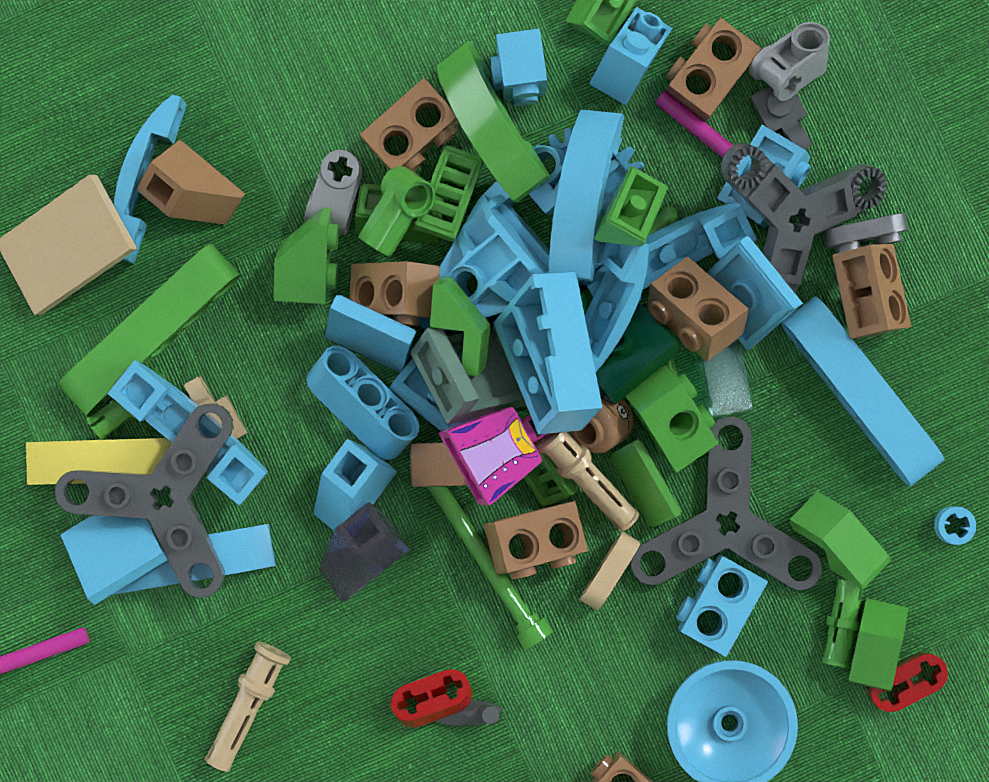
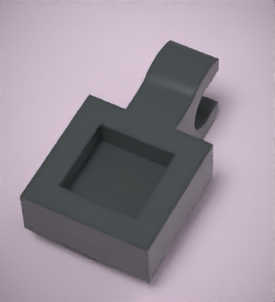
M769 86L750 96L749 101L762 125L776 133L780 131L784 138L805 150L809 149L808 146L811 145V141L803 127L798 123V121L806 118L808 113L797 94L787 101H780L774 96V89Z

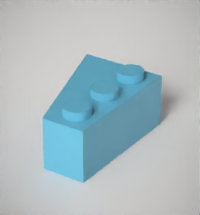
M576 272L532 274L493 324L538 434L579 431L602 409V403Z

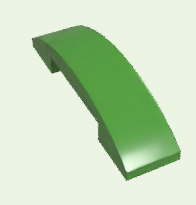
M467 41L436 66L438 76L449 104L475 150L509 197L518 203L548 180L550 176L531 143L523 140L488 80L491 76L473 43Z

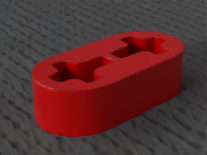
M926 652L915 654L897 664L893 686L902 682L906 686L894 692L895 701L890 702L885 698L879 699L878 694L882 693L883 690L868 687L869 699L876 707L885 712L899 711L942 688L948 677L947 666L941 658L934 654ZM922 662L930 666L936 665L937 670L932 673L933 681L931 683L924 679H918L914 682L910 680L911 677L922 671L920 666Z
M454 669L444 670L398 688L392 696L391 709L402 725L410 728L420 727L464 710L471 702L473 696L472 687L462 672ZM454 683L459 688L457 690L458 697L450 700L448 695L445 694L447 692L446 685ZM414 697L415 701L419 703L416 705L417 712L409 714L404 709L407 707L406 700Z

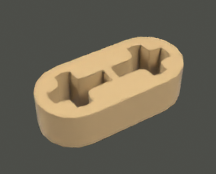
M622 531L586 585L579 600L598 611L632 560L641 542Z

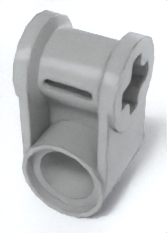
M814 22L798 25L790 33L774 44L763 48L755 56L749 68L750 75L756 80H763L773 88L774 96L780 101H787L804 86L826 72L830 44L829 31L823 25Z
M335 150L325 156L306 207L304 223L322 208H332L331 224H339V234L346 235L352 220L356 195L363 173L361 162L356 156L346 150ZM343 159H347V166L353 169L351 176H343L341 182H338L337 174L332 172V167L334 164L341 165Z

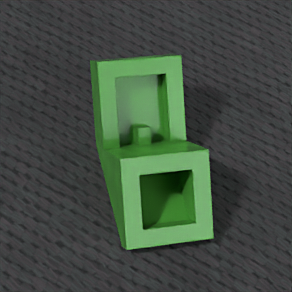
M442 276L433 284L430 327L464 331L462 366L467 375L479 376L487 366L490 323L451 276Z
M819 491L790 518L794 531L825 549L830 569L862 590L891 561L887 552L850 510Z

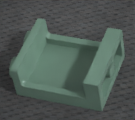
M494 325L490 327L487 366L479 376L467 375L462 366L464 333L446 336L442 328H427L410 351L447 425L477 418L502 408L527 406Z

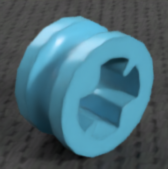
M949 506L937 513L934 519V530L941 541L947 544L961 545L973 538L976 532V521L969 510L963 507ZM950 515L954 518L964 519L965 527H960V529L964 530L960 536L956 533H947L945 530V524H950V522L946 521Z

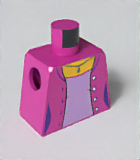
M513 407L493 411L439 432L441 439L478 505L486 506L498 500L541 463V456L534 443L548 435L538 434L531 415L520 420Z

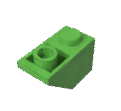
M322 208L279 244L274 261V301L326 304L329 289H336L338 264L330 263V251L337 250L339 224H331L332 208Z

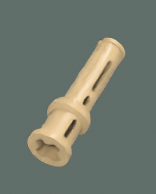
M567 432L550 433L534 443L539 453H545L555 463L557 473L562 478L572 479L608 517L618 531L629 529L637 521L639 512L630 505L613 484L591 462V453L586 446H579Z
M256 642L254 649L257 652L246 674H241L238 679L240 690L213 745L204 759L209 765L221 771H230L235 756L263 701L268 700L275 692L273 685L282 666L288 665L291 660L288 654L267 643Z

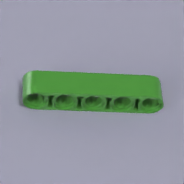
M212 243L208 244L80 360L59 381L58 386L86 417L94 414L112 398L108 395V392L134 360L147 366L237 282L241 274Z

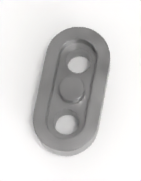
M906 213L835 227L823 231L822 235L825 248H834L837 254L860 248V242L876 239L877 244H893L903 241L901 233L909 231Z

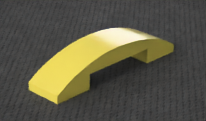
M167 438L26 442L27 485L57 484L62 475L74 470L152 474L171 445V442ZM75 479L70 484H84L85 482Z

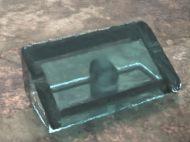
M736 339L708 362L699 355L710 415L714 417L753 409L740 341Z

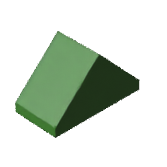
M866 598L848 682L891 692L903 642L908 607Z

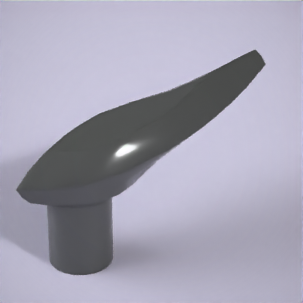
M471 700L464 710L434 722L453 726L494 724L498 721L499 713L503 708L489 702Z

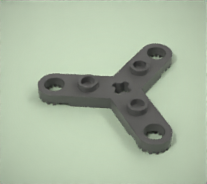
M739 143L732 146L725 153L721 163V172L725 181L770 225L763 254L795 294L797 286L801 285L814 235L855 217L857 213L879 205V200L885 198L883 194L884 192L887 193L888 190L885 188L888 185V181L885 180L886 175L882 173L883 171L868 164H859L800 191L778 166L768 159L763 151L747 143ZM749 155L751 158L750 170L742 177L737 176L739 174L736 172L738 170L736 164H740L738 161L743 160V156L747 157ZM866 176L870 177L871 187L861 197L859 195L860 191L857 190L861 186L858 184H862L863 181L861 179L865 180ZM801 214L799 222L789 223L791 215Z
M214 403L200 405L190 414L152 474L91 470L70 471L62 475L56 484L55 497L57 503L63 510L72 514L149 519L182 588L191 596L198 598L208 597L221 588L225 579V570L190 498L218 457L219 452L229 437H231L232 430L234 429V420L224 406ZM209 412L216 414L222 422L221 432L214 438L204 436L199 427V421L202 416ZM75 479L85 482L89 489V496L83 504L73 503L69 499V495H67V488ZM169 487L172 490L169 497L174 503L172 506L166 504L159 508L156 505L158 497L153 493L155 489L163 490ZM204 563L212 569L213 581L208 587H199L191 580V569L195 564Z
M729 416L718 419L715 422L716 425L711 428L717 441L721 428L730 425L739 430L742 438L740 445L734 450H725L718 444L707 452L705 510L639 545L630 561L634 576L645 584L657 585L727 548L790 588L796 590L811 588L818 582L822 573V564L817 554L750 512L752 445L750 428L743 420L737 417ZM731 511L735 514L733 521L738 525V528L735 532L727 530L722 535L718 532L720 524L715 520L719 514L727 516ZM648 551H657L663 557L664 566L657 575H646L640 568V559ZM796 556L806 557L811 565L809 576L800 581L794 580L788 573V564Z

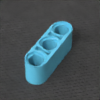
M342 346L327 348L308 372L306 381L311 392L379 458L391 460L398 457L419 433L420 425L414 413L347 348Z

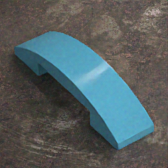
M171 95L143 124L127 152L118 178L114 207L137 247V250L122 260L135 264L148 225L141 219L132 217L140 192L136 189L151 162L157 140L159 139L171 144L175 142L187 106L185 101L176 95Z
M580 110L569 139L557 190L550 241L549 273L576 272L577 280L593 282L600 241H596L594 236L599 226L611 158L617 157L624 115L621 113Z
M736 202L711 208L681 219L650 234L645 241L648 244V265L643 289L649 287L653 281L687 256L692 261L697 262L715 253L717 258L721 259L746 236H749L752 241L757 240L741 204ZM605 265L594 273L593 282H585L593 297L608 269Z
M646 242L642 247L606 243L598 259L608 269L584 315L595 372L601 367L619 342L638 304L648 265V244Z
M137 360L132 362L108 392V395L140 422L146 420L171 443L193 410L199 406L163 377ZM209 413L202 416L199 421L200 431L209 438L216 437L221 432L222 425ZM231 434V437H229L207 473L209 475L206 478L240 506L268 471Z
M269 524L208 534L217 556L223 564L224 575L276 566ZM169 560L113 594L179 584L180 582ZM197 563L191 569L190 575L193 581L213 578L212 569L204 563Z

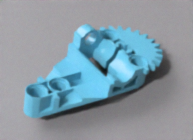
M572 128L564 129V143H562L557 135L551 134L548 136L550 146L537 144L534 147L543 165L550 155L554 157L556 162L555 170L550 175V178L529 193L545 214L554 213L561 170ZM620 137V141H619L618 150H619V147H620V144H621V141H622V138H621V137ZM627 147L621 152L617 151V157L611 158L600 221L603 219L617 185L629 167L632 166L641 170L645 166L640 161L632 164L628 163L635 152L633 147ZM498 181L478 199L455 242L440 265L439 278L451 276L486 320H489V317L501 314L532 274L549 273L550 250L513 208L515 202L509 197ZM600 242L594 273L604 266L598 259L606 245L605 242ZM471 274L476 277L478 284L477 290L473 295L467 288V281ZM578 280L579 288H584L586 281ZM430 318L419 319L421 327L425 330L431 328ZM443 329L444 332L457 331V330Z

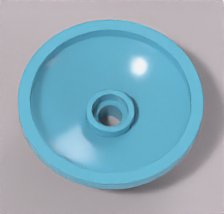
M723 660L699 668L679 686L668 710L667 734L672 752L681 767L698 782H768L786 765L796 744L798 731L797 714L788 691L767 670L749 662ZM729 714L734 715L736 725L729 730L722 728V718Z

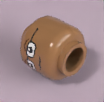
M603 391L599 392L602 409L582 430L572 431L576 442L579 445L586 446L593 453L609 451L628 438L633 429L634 418L627 402L622 399L617 404H614Z

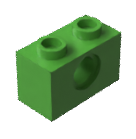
M665 364L626 395L625 398L660 454L677 473L719 443L711 431V428L716 425L712 416L702 404L696 406L692 398L698 395L692 383L684 373L677 377Z

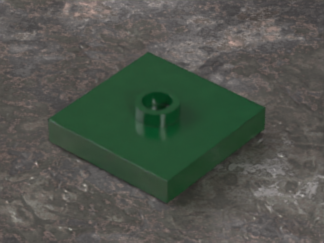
M639 303L619 342L596 371L598 387L614 404H617L682 350L677 341Z

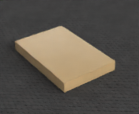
M88 175L0 238V252L34 315H43L137 250L135 243L97 175Z

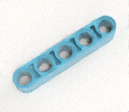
M812 297L781 322L782 328L906 485L911 487L945 460L935 443L854 340L850 339L849 334L832 312L818 297Z

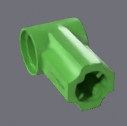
M404 166L394 167L384 176L381 182L383 196L358 236L363 242L387 256H392L414 218L426 214L432 208L435 201L433 186Z

